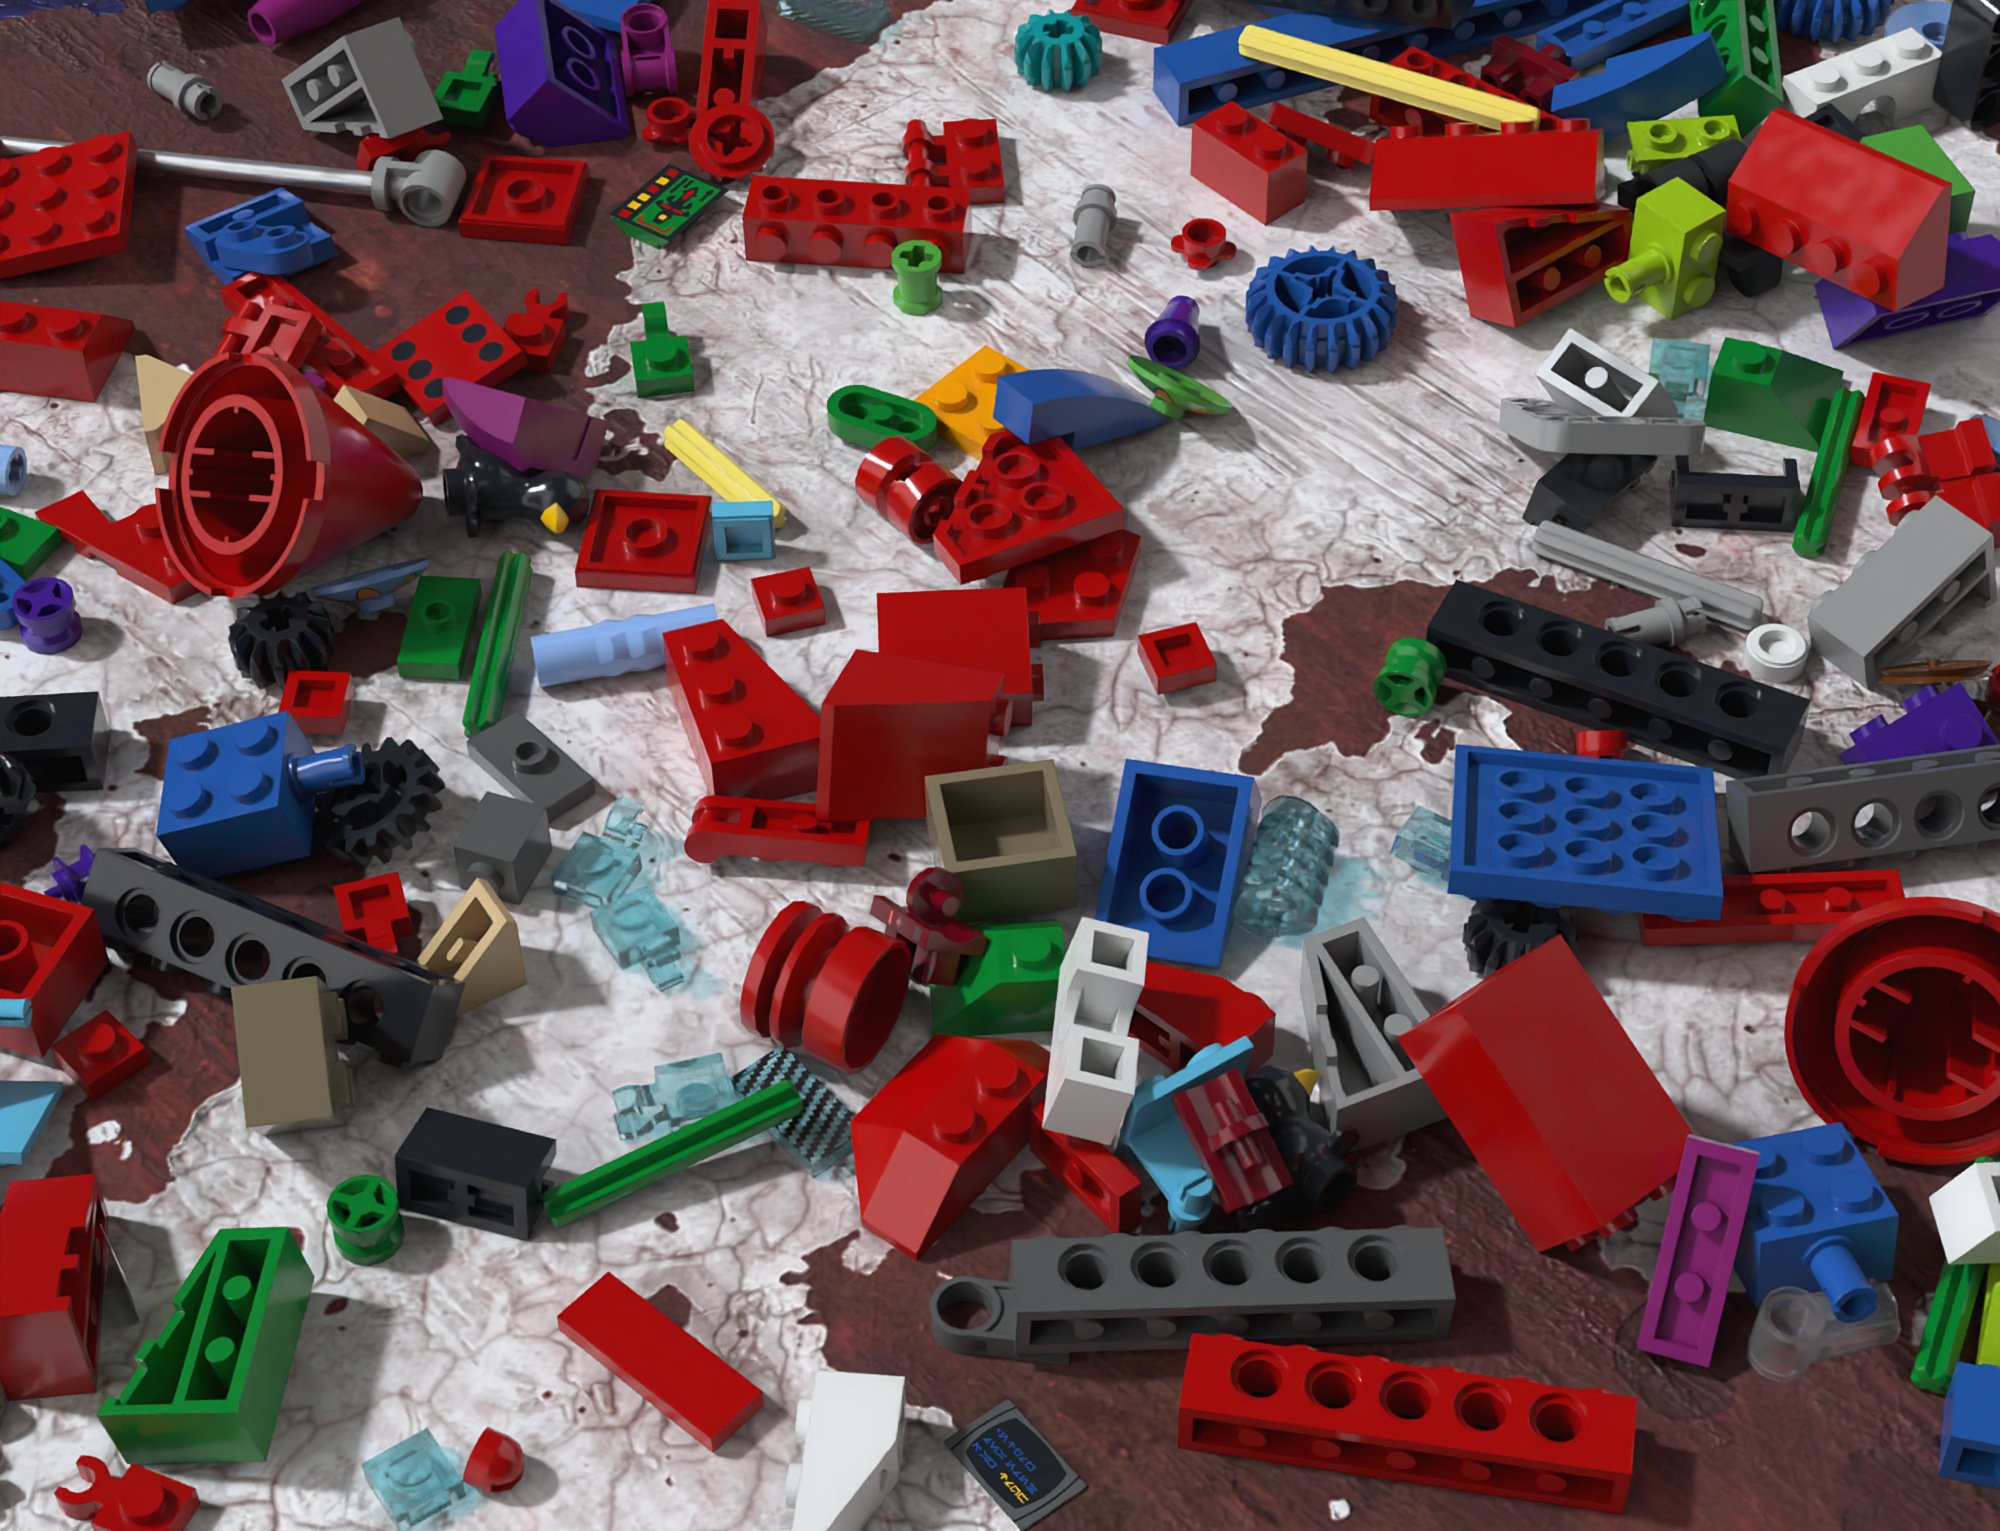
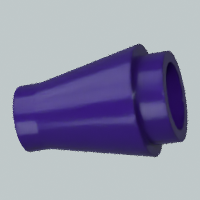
M1184 295L1173 297L1168 302L1166 309L1149 326L1144 336V345L1152 361L1177 370L1196 359L1200 351L1198 322L1200 309L1194 299Z

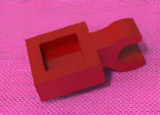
M437 122L390 139L380 138L379 133H369L359 144L355 167L357 170L373 172L374 165L381 156L395 157L401 162L414 163L415 158L426 150L444 152L450 145L451 135L448 131L433 136L424 130V128L432 126Z
M393 872L333 886L344 933L399 955L395 939L414 935L399 873Z

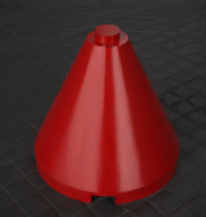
M227 352L201 365L185 382L176 396L160 437L158 451L171 453L169 489L155 488L156 508L161 533L168 552L179 571L193 586L209 595L225 596L234 599H256L269 595L408 520L418 509L423 497L421 479L414 466L292 365L281 358L268 354Z
M1927 896L1896 899L1873 905L1853 914L1833 927L1813 946L1800 965L1789 992L1785 1015L1784 1039L1786 1055L1795 1083L1813 1111L1827 1125L1841 1122L1851 1134L1876 1145L1877 1155L1910 1164L1950 1165L1973 1161L1981 1156H1990L2000 1152V913L1968 901L1945 897Z

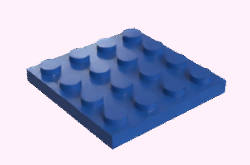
M1456 744L1447 894L1463 895L1468 899L1479 902H1489L1496 899L1529 901L1543 908H1560L1564 905L1598 908L1612 915H1626L1632 912L1662 914L1683 922H1692L1700 918L1720 920L1723 903V885L1713 768L1609 758L1597 759L1587 756Z

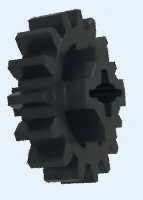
M386 737L377 751L369 742L363 744L361 755L365 767L364 783L357 786L341 787L316 795L315 806L319 811L315 812L313 828L316 832L312 837L340 865L346 867L353 860L360 869H366L375 855L386 864L391 860L392 849L400 845L403 849L409 851L413 847L411 837L417 831L428 832L431 826L424 818L427 813L441 810L443 804L435 794L445 788V782L437 774L440 768L423 749L419 750L412 740L406 739L399 746L392 737Z

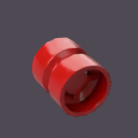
M898 435L888 437L878 443L866 455L859 466L855 478V488L857 494L865 503L881 516L889 518L891 523L913 542L923 545L933 543V533L941 519L948 520L955 508L954 496L963 481L942 464L934 462L927 452L909 438Z

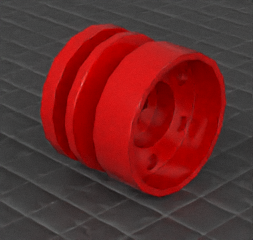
M793 901L778 913L766 929L752 956L742 988L740 1001L741 1023L748 1032L761 1038L772 1037L778 1045L785 1048L798 1047L803 1043V1050L810 1059L848 1075L860 1073L873 1062L883 1048L899 1018L908 992L911 976V951L904 941L867 926L855 927L849 931V925L843 916L836 913H823L819 906L806 901Z

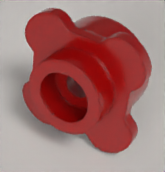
M675 97L655 100L647 109L646 120L648 121V126L642 129V138L646 142H658L666 146L689 143L692 124L695 123L696 110L690 108L684 100Z
M1209 218L1189 221L1184 225L1182 235H1176L1171 240L1172 251L1181 253L1187 259L1188 267L1193 270H1206L1217 265L1219 260H1231L1236 256L1237 247L1234 243L1226 241L1225 227L1220 222Z

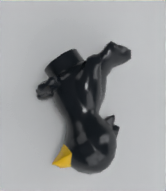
M463 434L456 437L455 446L460 453L456 468L443 469L444 501L447 516L466 515V531L469 538L477 537L480 530V522H497L516 517L528 519L541 528L559 534L579 526L587 517L590 506L589 495L584 484L576 476L563 470L550 469L527 478L521 475L516 468L503 458L480 448L471 437Z
M1266 1065L1250 1072L1243 1080L1259 1113H1263L1269 1125L1268 1131L1294 1183L1288 1189L1239 1210L1236 1219L1241 1231L1247 1233L1256 1229H1269L1275 1232H1282L1286 1221L1298 1220L1308 1211L1309 1205L1321 1214H1331L1349 1199L1356 1186L1358 1178L1357 1169L1363 1165L1362 1155L1364 1153L1361 1147H1354L1360 1139V1134L1357 1133L1353 1126L1349 1125L1335 1130L1331 1135L1325 1128L1313 1121L1309 1114L1310 1096L1320 1075V1072L1317 1070L1302 1069L1293 1072L1284 1067Z

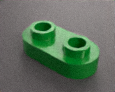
M864 385L842 387L833 392L828 398V426L831 432L839 438L873 449L878 443L888 437L901 435L909 438L927 453L936 445L937 418L934 411L922 403Z

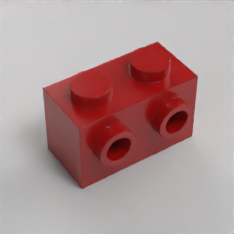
M1233 101L1226 103L1192 123L1191 176L1265 226L1305 203L1308 150Z

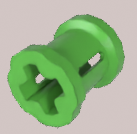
M923 240L907 241L895 247L892 252V267L898 273V284L893 290V303L905 314L913 316L926 315L931 311L937 310L943 303V291L937 284L936 275L942 263L941 251L931 242Z

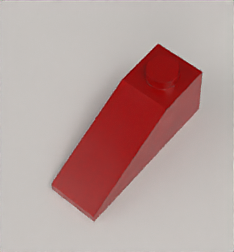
M708 0L695 122L707 110L722 104L740 103L757 108L763 80L768 34L761 1ZM738 130L736 137L733 136L730 143H723L724 151L733 152L735 147L744 148L741 144L740 130Z
M1146 961L1144 987L1135 1005L1127 1037L1139 1039V1047L1177 1073L1185 1069L1189 1061L1207 1046L1220 1043L1222 1047H1225L1246 1035L1254 1047L1243 1077L1244 1080L1250 1072L1260 1068L1273 1056L1276 1012L1271 1010L1258 995L1252 992H1244L1224 977Z

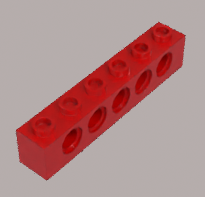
M1192 1333L1179 1404L1177 1448L1623 1515L1632 1476L1638 1398L1615 1395L1601 1388L1580 1390L1545 1385L1526 1377L1504 1379L1470 1374L1451 1366L1429 1368L1395 1363L1387 1358L1375 1355L1354 1357L1320 1352L1306 1345L1297 1344L1286 1347L1251 1342L1232 1334L1210 1336ZM1259 1392L1269 1396L1259 1398L1253 1397L1249 1393ZM1334 1403L1342 1406L1343 1408L1333 1409L1325 1407L1322 1404ZM1408 1414L1418 1419L1407 1420L1399 1418L1396 1415ZM1471 1425H1482L1491 1430L1481 1431L1472 1428ZM1545 1436L1560 1437L1566 1440V1442H1555L1547 1439Z

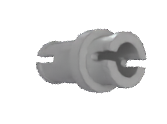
M162 61L163 66L160 63H156L150 69L147 76L148 87L154 93L171 100L174 107L182 114L189 117L196 116L205 121L207 120V115L212 119L219 113L222 107V95L203 76L196 73L187 74L168 61Z
M1092 184L1085 187L1082 191L1081 200L1074 207L1073 222L1076 225V231L1070 253L1072 259L1084 267H1095L1104 262L1108 234L1114 229L1117 221V209L1114 206L1116 195L1112 189L1103 184Z
M1690 595L1678 601H1675L1672 597H1666L1657 600L1653 608L1617 618H1608L1605 620V630L1619 635L1630 632L1632 634L1624 636L1651 646L1665 642L1668 647L1683 644L1686 636L1705 633L1707 622L1705 613L1687 617L1695 613L1694 610L1703 607L1696 595Z

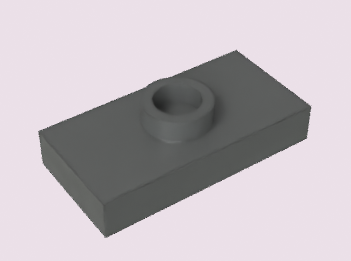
M517 710L466 741L469 757L515 799L546 807L548 823L596 793L594 778Z

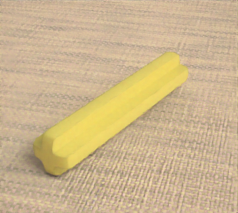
M678 419L673 426L667 425L663 432V435L666 437L665 447L727 502L772 501L775 529L777 527L782 528L787 521V518L784 516L786 511L785 505L690 422Z

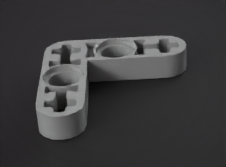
M1522 397L1501 399L1499 429L1536 449L1557 453L1701 455L1703 454L1706 427L1705 422L1685 418L1581 416L1552 401Z

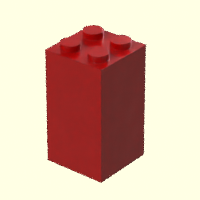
M1561 934L1498 969L1397 1038L1538 1253L1562 1243L1572 1252L1587 1244L1598 1235L1605 1239L1626 1227L1639 1216L1634 1208L1650 1197L1653 1201H1657L1674 1191L1688 1134L1694 1135V1133Z

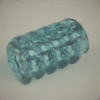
M1280 795L1269 800L1262 810L1261 822L1256 830V840L1252 844L1250 860L1245 868V877L1240 884L1239 898L1234 905V917L1239 927L1253 935L1265 938L1280 937L1282 935L1299 936L1310 932L1317 925L1318 909L1323 904L1324 889L1329 882V870L1334 864L1335 850L1338 848L1340 841V832L1335 823L1324 814L1319 813L1318 809L1310 802L1294 796Z

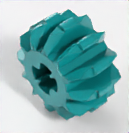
M1049 9L1045 16L1030 15L1028 23L1018 26V33L1015 37L1014 62L1017 65V73L1026 77L1027 85H1044L1046 92L1053 88H1062L1065 92H1068L1072 85L1087 86L1089 78L1098 75L1099 67L1102 63V37L1100 36L1099 27L1092 25L1087 15L1073 16L1071 9L1064 13H1055Z

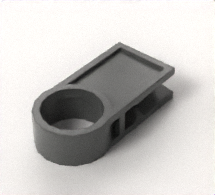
M956 1276L944 1281L934 1290L930 1300L931 1333L936 1342L947 1351L957 1354H975L1069 1365L1070 1352L1014 1354L1010 1283L1008 1281L982 1279L973 1276ZM973 1301L989 1309L992 1315L987 1322L977 1328L961 1330L945 1323L941 1319L940 1314L948 1305L955 1302ZM1062 1346V1350L1069 1351V1346Z

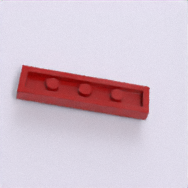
M251 272L220 288L224 306L234 315H236L244 300L255 302L263 310L267 303L313 314L323 325V328L300 371L303 374L312 371L326 381L325 393L332 399L336 397L343 385L381 399H385L400 390L397 372L281 275Z
M1898 869L1722 876L1723 903L1720 920L1700 918L1692 922H1683L1662 914L1636 912L1642 946L1820 940L1833 927L1853 914L1873 905L1905 898Z

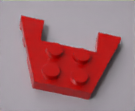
M81 490L34 512L36 520L57 527L60 536L73 543L75 552L90 560L99 557L115 566L117 575L172 605L201 592L183 576L172 560L161 533L156 503L145 505L134 514L115 523H110L85 492Z
M1122 528L1102 535L1095 540L1082 542L1051 553L1039 560L1029 561L1009 568L1003 588L1026 587L1027 611L1040 612L1041 641L1114 636L1141 555V536Z

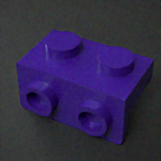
M1961 682L1942 693L1939 692L1933 683L1901 702L1907 714L1888 724L1881 714L1849 733L1855 745L1838 755L1844 765H1848L1853 761L1864 763L1998 745L2000 743Z

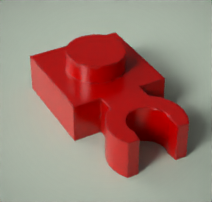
M532 288L525 296L526 314L510 312L502 329L521 348L529 363L521 369L550 373L567 337L565 322L569 318L567 293L560 292L554 303L541 305L539 289Z
M81 1455L76 1461V1465L81 1478L93 1483V1485L83 1492H72L60 1486L54 1492L63 1514L74 1520L93 1519L91 1525L94 1531H183L201 1505L196 1488L134 1463L129 1466L123 1477L119 1480L110 1475L107 1465L101 1459L89 1455Z

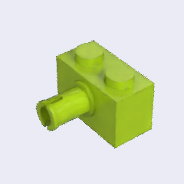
M1679 177L1637 198L1628 261L1617 267L1610 268L1605 273L1608 277L1604 279V283L1610 296L1620 303H1625L1636 295L1671 321L1693 308L1703 306L1712 298L1715 289L1714 280L1719 251L1723 243L1722 233L1726 210Z

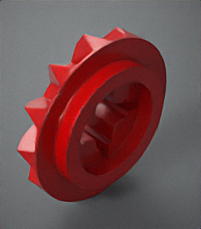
M728 103L713 107L696 120L690 131V154L695 160L700 173L706 171L712 174L718 182L726 177L736 178L742 183L747 174L754 171L761 174L764 163L768 158H774L775 136L773 127L762 112L749 105ZM738 130H740L741 144L744 148L735 147L732 154L729 153L728 156H725L723 143H730L733 136L736 137Z

